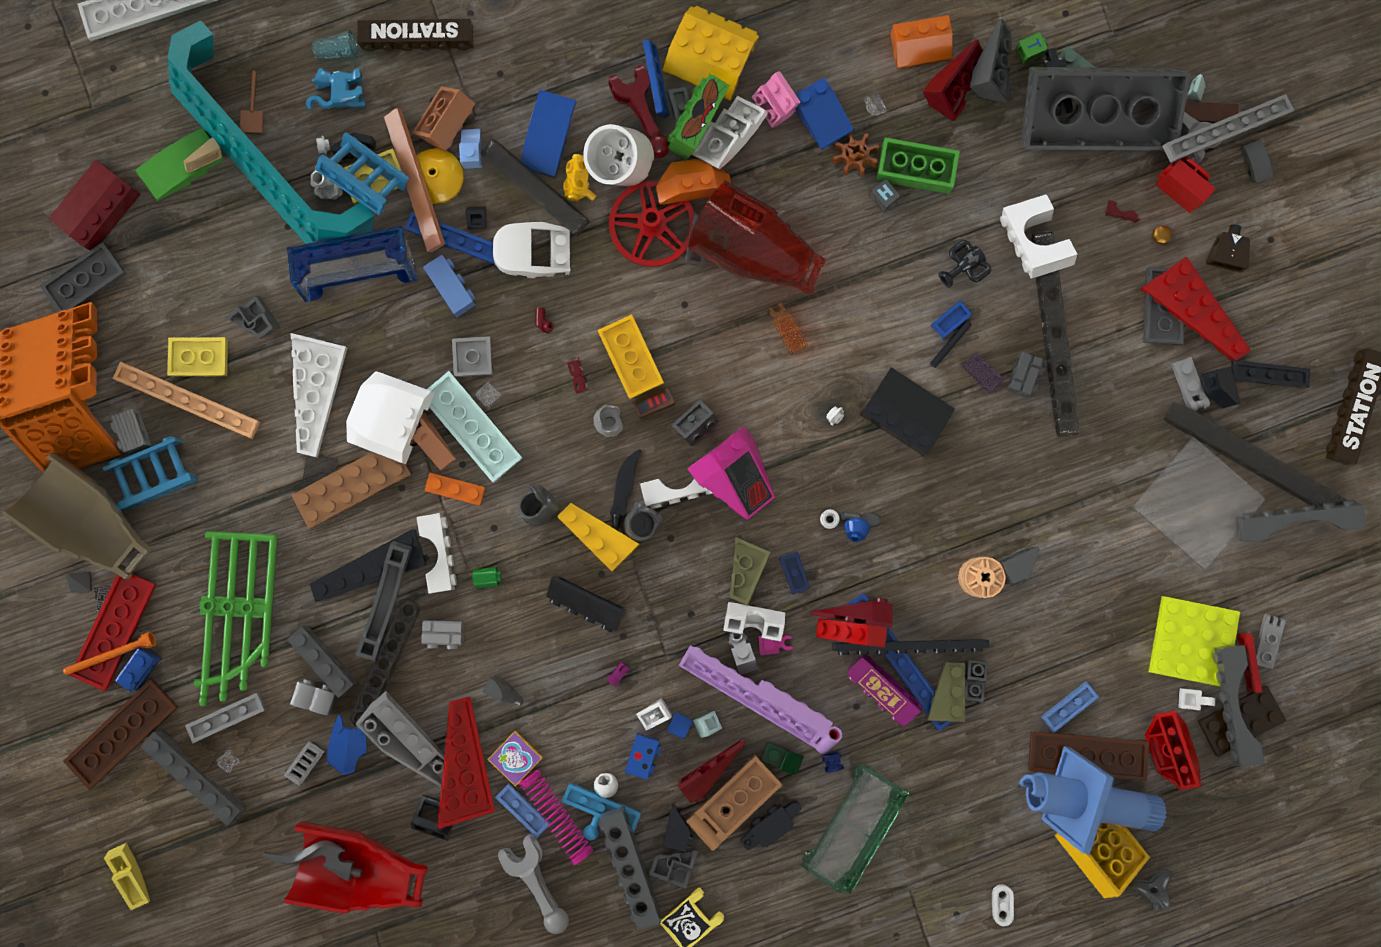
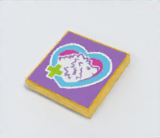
M515 730L487 760L516 787L543 757Z

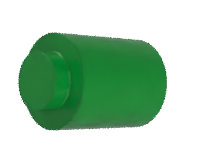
M497 567L473 570L472 576L475 589L499 586V582H502L501 570L498 571Z

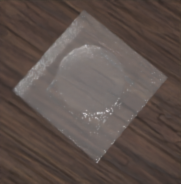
M879 94L868 95L863 99L867 111L872 116L882 115L887 111Z
M489 382L474 394L488 409L502 397Z

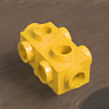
M574 154L566 165L567 178L563 186L564 197H567L569 201L577 202L586 196L593 201L596 194L588 189L589 172L584 163V156Z

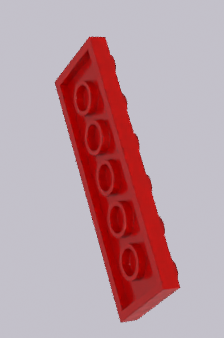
M132 573L133 575L129 580L123 579L117 574L75 664L129 644L157 584ZM124 654L74 672L69 676L103 691H108Z

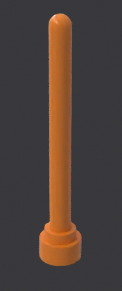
M152 632L142 634L135 642L64 668L63 673L69 675L138 648H152L156 646V639Z

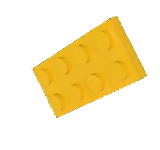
M632 314L597 330L629 399L664 384Z

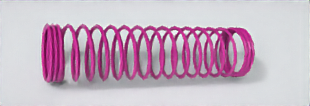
M537 769L521 780L519 784L523 790H526L541 781L526 796L545 786L530 801L549 791L533 806L553 796L537 809V811H540L555 802L540 815L542 817L559 807L544 822L563 812L547 827L567 817L551 833L571 822L555 838L575 827L558 843L578 832L574 838L562 846L564 848L581 838L580 841L565 852L567 854L575 847L585 843L576 853L569 857L571 859L570 862L576 865L593 852L591 846H586L587 840L582 841L584 835L578 836L581 830L574 831L577 825H572L573 819L568 820L570 814L564 815L567 811L566 809L560 810L563 804L556 805L560 799L552 800L556 793L547 796L552 791V788L545 790L549 783L541 785L545 778L537 780L542 775V772Z

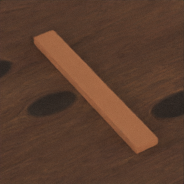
M396 108L387 114L384 119L400 169L409 177L406 187L426 250L432 253L443 246L445 242L402 109Z

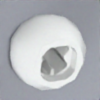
M600 774L595 779L594 790L602 798L612 797L618 790V780L612 774Z

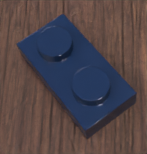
M798 552L780 557L779 560L791 594L809 589L810 585Z

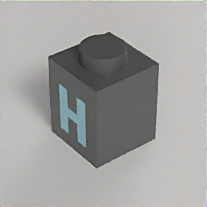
M887 179L872 189L869 194L870 198L883 213L887 209L891 211L899 204L897 201L900 195Z

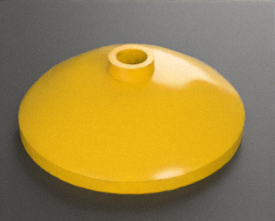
M437 148L425 150L417 155L432 204H443L452 200L461 190L464 180L463 169L458 159L452 153ZM432 170H436L434 175H430Z

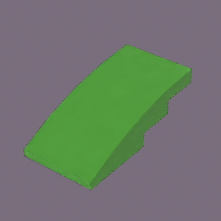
M201 128L168 146L138 167L135 172L154 198L159 201L190 186L192 180L206 174L207 169L223 162L224 157L222 155V158L190 173L186 172L184 160L210 139Z

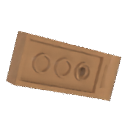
M754 754L701 804L685 822L713 851L782 786V783ZM728 807L729 811L725 813L722 809Z

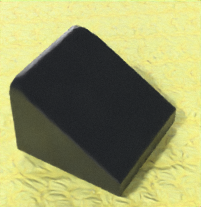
M486 206L467 207L468 229L487 228Z

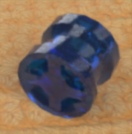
M840 752L822 756V761L826 765V773L844 769L840 761Z

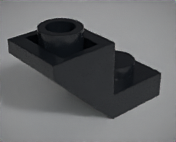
M355 132L350 134L367 148L375 149L376 141L372 136ZM342 140L330 147V151L334 155L342 148ZM349 152L341 160H353L354 155Z

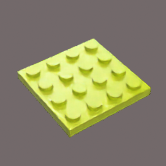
M1162 596L1149 672L1220 686L1216 678V673L1218 672L1217 664L1213 660L1214 647L1235 645L1240 611Z

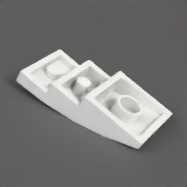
M737 96L728 110L723 109L715 123L710 122L692 155L720 170L748 142L768 112Z

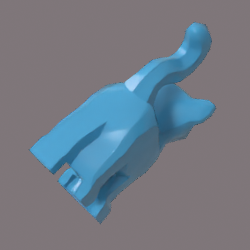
M323 68L318 69L312 82L316 84V90L331 86V100L326 102L321 96L312 95L305 103L308 110H312L314 102H317L325 109L333 107L366 108L365 98H359L362 95V86H357L355 90H350L351 85L363 82L362 73L359 68L355 69L353 73L343 71L330 73Z

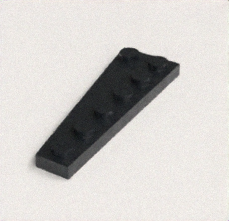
M412 529L310 583L315 602L380 581L389 546L393 541L413 547L405 572L427 565L416 530Z

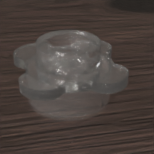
M226 750L224 755L217 759L216 763L225 773H231L232 769L240 764V759L233 755L232 750Z

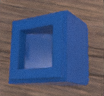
M675 712L667 731L685 739L693 720Z

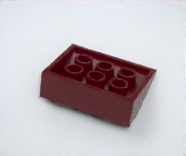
M95 160L48 219L81 246L92 250L105 240L141 194Z

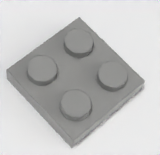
M490 336L452 339L454 377L493 375Z

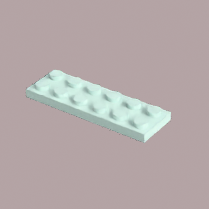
M450 371L427 389L435 393L429 406L430 409L493 483L523 459Z

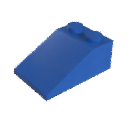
M825 78L796 93L800 100V104L795 108L796 114L821 150L854 132L835 92Z

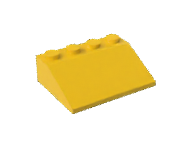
M1100 823L1090 855L1080 852L1059 833L1054 835L1103 898L1120 896L1150 858L1125 826Z

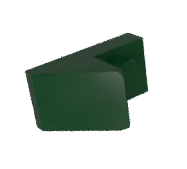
M767 742L761 761L778 767L781 771L797 775L804 756Z

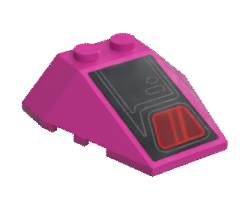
M744 426L731 434L728 439L687 468L701 487L707 488L716 498L723 500L728 504V507L746 520L775 498L755 440Z

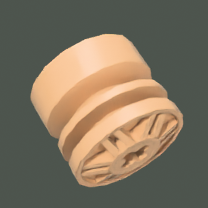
M989 557L969 559L963 563L958 575L959 584L963 591L970 596L978 598H988L998 594L1004 587L1006 579L1005 571L1001 564ZM981 574H987L985 576L986 581H981Z

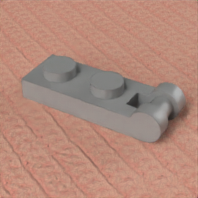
M1192 357L1172 363L1171 366L1188 411L1193 413L1199 408L1205 409L1210 407V401L1205 395ZM1197 396L1198 401L1195 402L1192 397Z

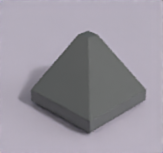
M91 572L66 573L71 593L92 591Z

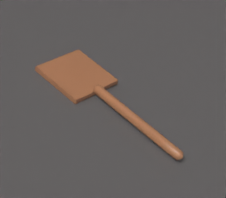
M252 71L250 111L241 110L240 129L243 133H263L264 111H254L256 71Z

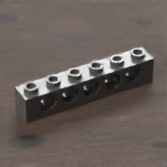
M625 806L603 812L600 820H598L601 832H605V845L607 850H611L613 868L618 870V883L620 887L624 888V900L626 905L631 908L630 917L632 923L636 924L638 930L660 924L662 915ZM618 828L622 833L614 834L612 829ZM623 846L627 848L628 852L622 853L618 848ZM631 865L634 870L627 871L624 866ZM638 884L640 889L635 890L631 885ZM643 902L646 904V907L640 908L637 903Z

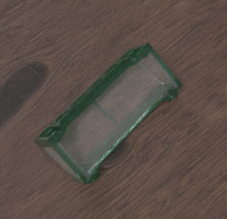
M862 763L853 771L854 784L816 848L806 851L801 864L803 868L834 890L844 894H851L910 794L906 789Z

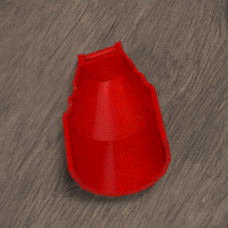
M305 821L299 822L294 827V831L304 832L303 849L323 840L337 842L347 849L340 853L343 860L355 861L354 868L362 869L363 873L361 877L352 876L349 882L345 881L323 867V864L326 862L324 855L317 856L300 863L296 878L289 893L284 898V903L342 914L354 910L367 911L370 908L378 907L382 909L398 906L415 908L422 906L423 899L421 895L424 876L428 870L426 865L408 860L359 831ZM414 874H416L417 876L414 888V895L412 896L410 895V892L413 884Z

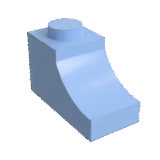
M461 130V143H459L461 165L464 169L483 168L481 130Z

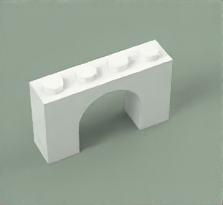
M1047 194L1005 207L1000 217L1002 226L1006 227L1008 231V239L1014 243L1016 255L1021 258L1023 269L1026 273L1028 272L1031 279L1073 266L1077 257L1070 239L1048 246H1040L1032 243L1025 236L1024 232L1028 228L1052 220L1054 208Z

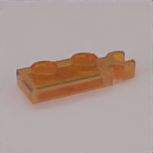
M779 302L778 307L780 311L775 312L770 307L769 313L776 317V320L772 323L790 355L807 347L808 344L790 312L784 314V306Z

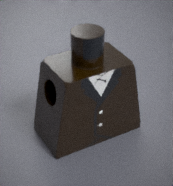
M1232 224L1229 226L1228 233L1223 232L1216 237L1206 261L1207 265L1240 273L1248 269L1250 239L1240 236V225Z

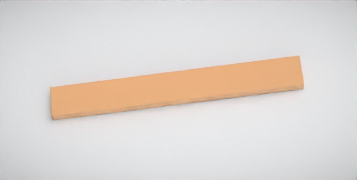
M123 362L119 363L112 378L253 439L260 424L258 420Z

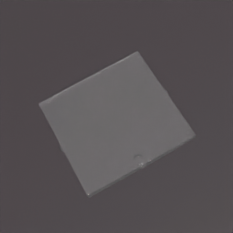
M1192 437L1167 467L1160 471L1161 474L1132 508L1202 569L1206 570L1229 541L1237 535L1236 517H1242L1243 513L1255 512L1264 502L1265 498L1196 438Z

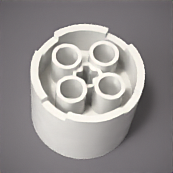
M604 125L597 128L588 137L584 147V163L589 174L604 184L619 186L639 184L648 176L652 161H654V151L649 139L635 129L618 125Z

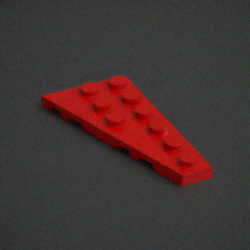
M1187 256L1140 288L1142 292L1152 296L1155 302L1161 303L1166 307L1168 312L1191 330L1194 329L1198 332L1201 338L1211 342L1219 352L1231 361L1239 360L1251 351Z
M470 697L449 701L437 827L439 829L495 812Z

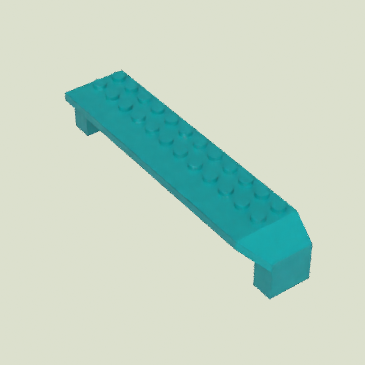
M199 21L173 34L170 41L167 67L171 93L210 137L216 140L225 154L316 256L344 252L370 236L375 215L368 207L360 202L341 215L312 210L194 78L192 69L214 58L213 33L205 24Z

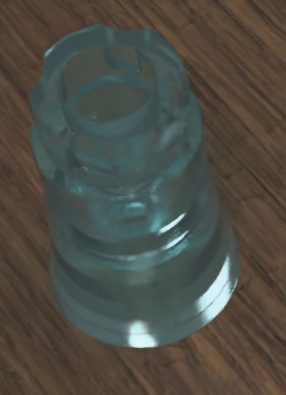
M351 30L312 41V49L316 59L357 57V44Z

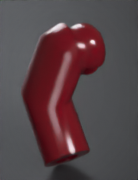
M536 308L535 325L543 333H551L554 325L545 319V308Z

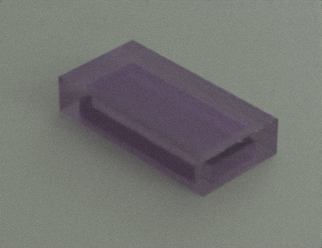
M977 352L962 365L988 393L1003 379Z

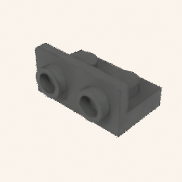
M699 399L672 426L692 446L699 442L702 436L709 430H712L719 420Z

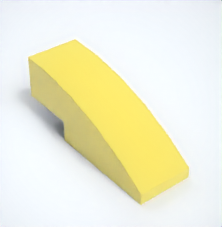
M125 843L109 850L104 859L114 874L111 879L130 910L149 903L150 899L143 876L128 844Z

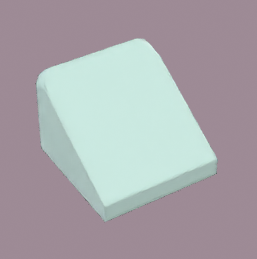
M1199 74L1192 81L1187 95L1188 99L1197 102L1201 101L1206 86L1203 75Z
M715 711L693 720L701 738L708 737L722 729Z

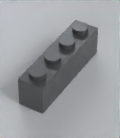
M309 626L300 627L287 639L338 698L345 696L359 683Z

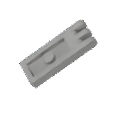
M1269 614L1263 616L1255 647L1258 666L1268 669L1274 668L1285 626V619L1280 618L1278 621L1276 616L1271 617Z

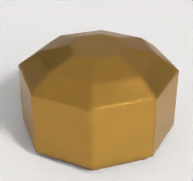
M1161 225L1153 230L1152 239L1156 244L1163 245L1171 240L1173 232L1169 226Z

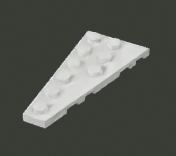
M291 333L297 453L318 458L347 347Z

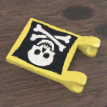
M700 887L661 920L660 924L679 947H692L713 928L724 921V915L721 912H717L709 920L695 904V902L703 897L704 892Z

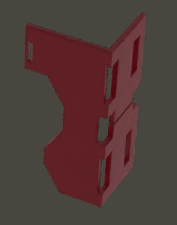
M1108 200L1106 216L1122 218L1125 221H1133V223H1137L1140 220L1134 211H1120L1116 207L1117 202Z
M579 357L578 360L568 362L570 375L575 377L572 380L575 392L580 393L589 390Z

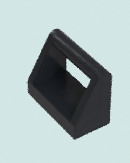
M422 795L411 820V829L448 841L453 825L439 829L437 828L438 823L420 817L424 804L439 808L440 800Z

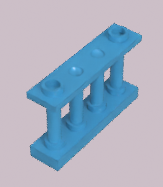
M345 132L341 142L342 148L332 158L322 154L318 158L315 170L377 215H380L384 211L387 202L385 197L396 186L404 191L409 177L367 148L355 137ZM350 152L358 160L345 170L337 163ZM366 164L374 171L362 182L353 175ZM382 175L390 182L377 193L369 186Z
M173 436L162 439V443L124 459L112 460L108 462L109 465L103 467L104 471L115 473L123 493V500L117 503L120 510L129 511L198 481L196 474L188 473L184 470L175 446L183 443L182 439ZM167 449L177 472V478L172 480L167 479L157 454ZM150 457L160 481L158 482L159 485L153 488L149 486L140 464L141 460ZM131 464L141 486V493L136 495L131 494L122 468Z

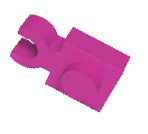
M762 635L758 636L760 655L778 654L781 647L785 650L793 649L792 646L784 644V641L791 639V636L785 635L781 641L762 638Z

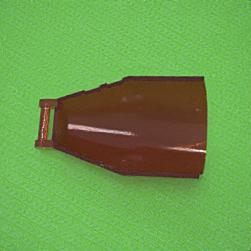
M726 180L717 187L708 199L693 227L688 243L690 251L738 278L794 287L807 294H813L815 290L814 285L821 267L826 262L824 257L815 253L800 236H797L790 229L791 226L787 222L784 223L774 208ZM811 263H813L814 267L808 282L804 281Z

